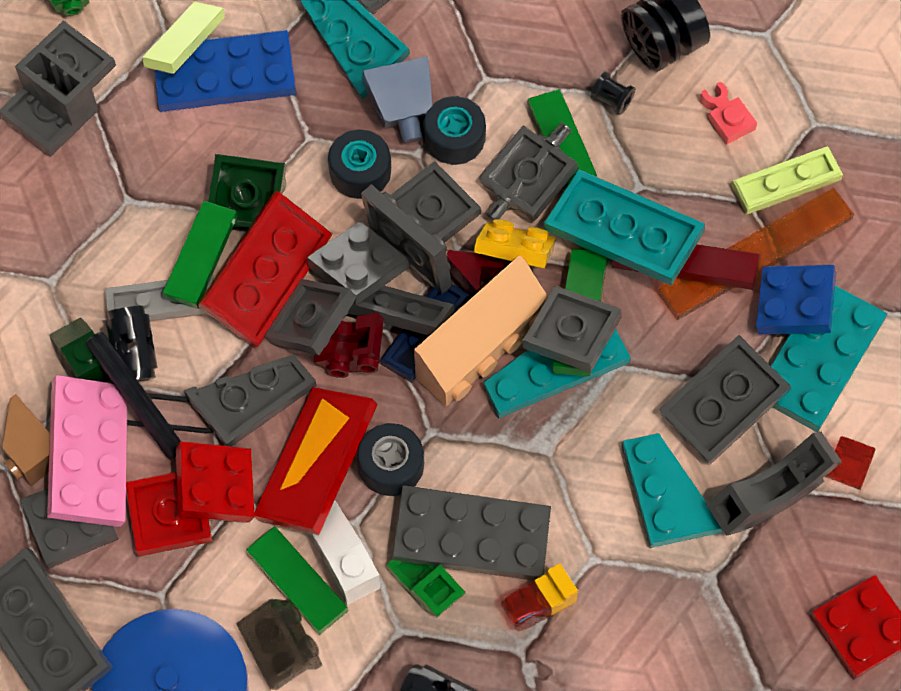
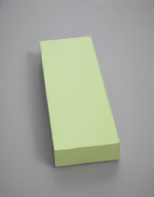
M193 2L142 57L144 67L174 74L224 20V8Z
M827 146L735 179L732 182V188L747 215L841 181L843 173Z

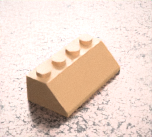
M520 255L414 349L416 379L445 407L454 399L456 401L463 399L471 390V384L479 376L483 378L488 376L498 364L497 360L506 352L508 354L513 353L521 345L524 339L523 336L527 334L547 300L546 292L525 259Z

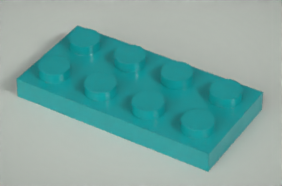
M580 169L544 222L546 231L670 286L674 283L705 232V223Z
M835 285L831 333L790 334L772 363L771 367L791 386V390L772 408L813 431L819 432L888 313Z

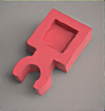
M722 82L716 84L715 91L719 95L718 97H711L706 90L701 92V103L707 109L712 110L709 112L708 120L726 145L756 130V120L739 97L731 101L727 98L728 89Z

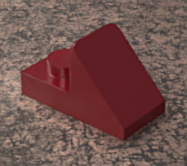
M447 250V261L451 266V270H449L450 276L463 291L470 294V299L480 291L481 282L489 283L512 262L474 252Z

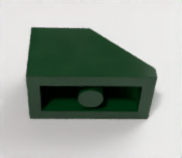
M82 317L49 334L75 378L104 383L110 380L108 374L86 345V341L95 333Z

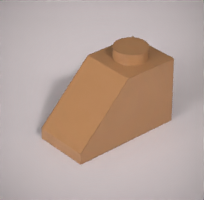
M15 394L9 401L2 448L8 457L4 465L16 480L24 477L29 485L32 486L49 473L50 433Z

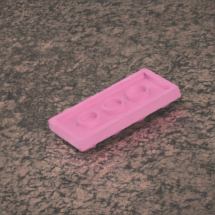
M56 375L52 380L47 518L121 527L124 524L127 401L115 384Z

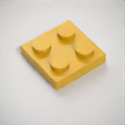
M495 219L493 222H487L476 239L474 253L513 261L520 255L528 265L545 269L554 250L556 237L548 235L549 232L541 228L529 227L527 230L515 228L512 222Z

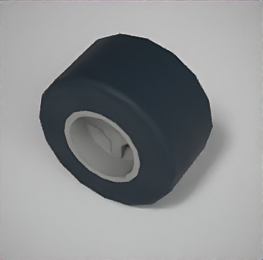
M386 423L375 426L364 435L358 446L357 462L361 479L369 489L386 496L402 494L403 485L415 487L422 477L424 469V450L421 440L413 430L402 424Z

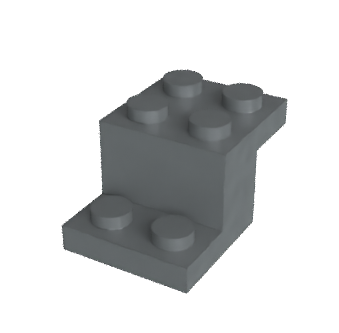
M63 20L15 66L22 89L0 109V117L51 157L98 111L92 89L116 66L114 58Z

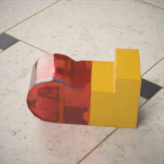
M561 563L548 569L545 575L527 584V587L521 588L501 602V607L515 629L523 631L576 603L578 590Z

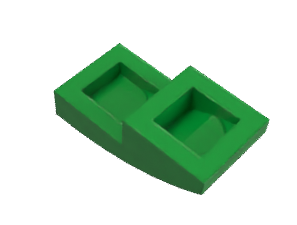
M394 560L386 564V569L436 618L466 593L441 564L439 566H426Z

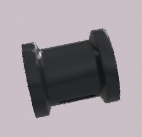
M605 71L594 84L590 98L594 101L600 99L614 107L615 112L621 115L630 105L636 88L631 85L626 87L611 79V74Z

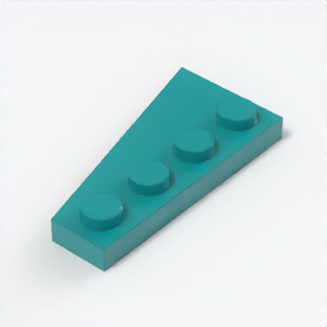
M299 0L362 100L368 95L361 79L363 71L403 62L411 54L410 49L356 0Z
M615 328L590 376L555 374L553 372L554 359L527 350L484 382V390L498 418H502L630 363L631 357Z

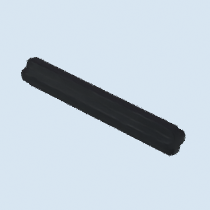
M103 332L96 333L86 341L87 347L166 457L169 459L175 458L176 446L181 440Z

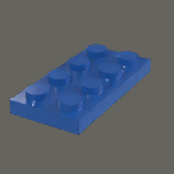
M288 30L204 40L174 74L155 70L160 112L296 95Z

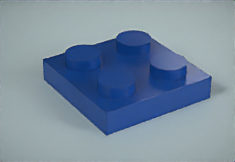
M835 265L763 267L756 323L758 334L831 333L836 283Z

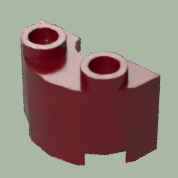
M376 312L357 316L356 322L341 321L320 355L315 354L314 363L328 368L327 374L336 378H346L349 376V372H377L384 318Z

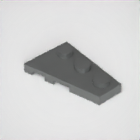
M293 354L253 367L251 372L229 378V376L216 379V383L198 389L196 386L186 389L184 393L223 444L232 447L317 385L316 380Z

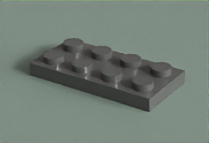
M403 485L392 560L426 566H439L441 564L443 568L534 581L544 575L551 506Z
M24 548L0 568V646L31 691H86L113 669L111 663L31 549Z

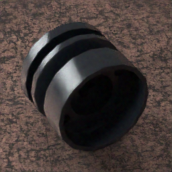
M639 0L636 4H631L622 10L621 21L626 38L639 60L651 71L659 72L667 67L668 64H673L679 60L680 54L687 56L709 43L711 35L709 23L698 0Z

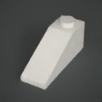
M334 501L320 534H309L346 605H349L381 589L380 578L364 545L337 502Z

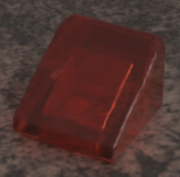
M840 436L834 451L842 462L825 477L861 490L876 449L853 439Z

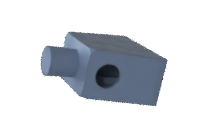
M428 56L363 71L362 83L382 127L390 128L399 125L403 143H411L422 139L423 135L419 120H424L427 111L432 107Z

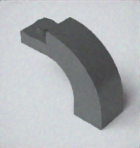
M821 431L814 432L774 466L747 480L730 483L706 505L726 536L739 533L763 523L800 501L825 482L823 478L842 461Z

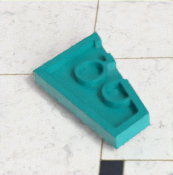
M659 433L623 440L622 448L650 548L723 533L722 528L707 507V502Z

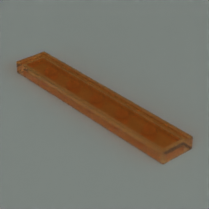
M832 188L727 249L760 254L757 274L762 272L763 267L775 265L851 221L854 213L838 192ZM676 278L672 286L664 284L659 287L658 294L678 321L735 287Z

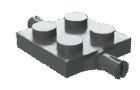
M560 122L549 137L535 134L523 125L479 179L483 185L495 192L498 197L496 202L485 213L491 220L500 219L506 210L511 207L520 210L536 221L579 168L577 162L564 154L559 147L572 132L567 125Z

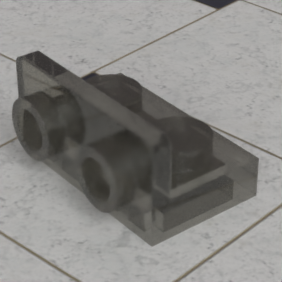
M270 599L236 623L270 690H278L307 669L317 670L322 666L316 642L306 634L301 624L302 616L297 607L287 600Z

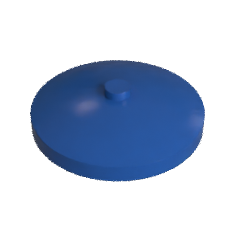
M167 609L140 616L114 634L102 650L113 666V669L92 685V691H248V673L237 643L221 625L207 616L196 612Z

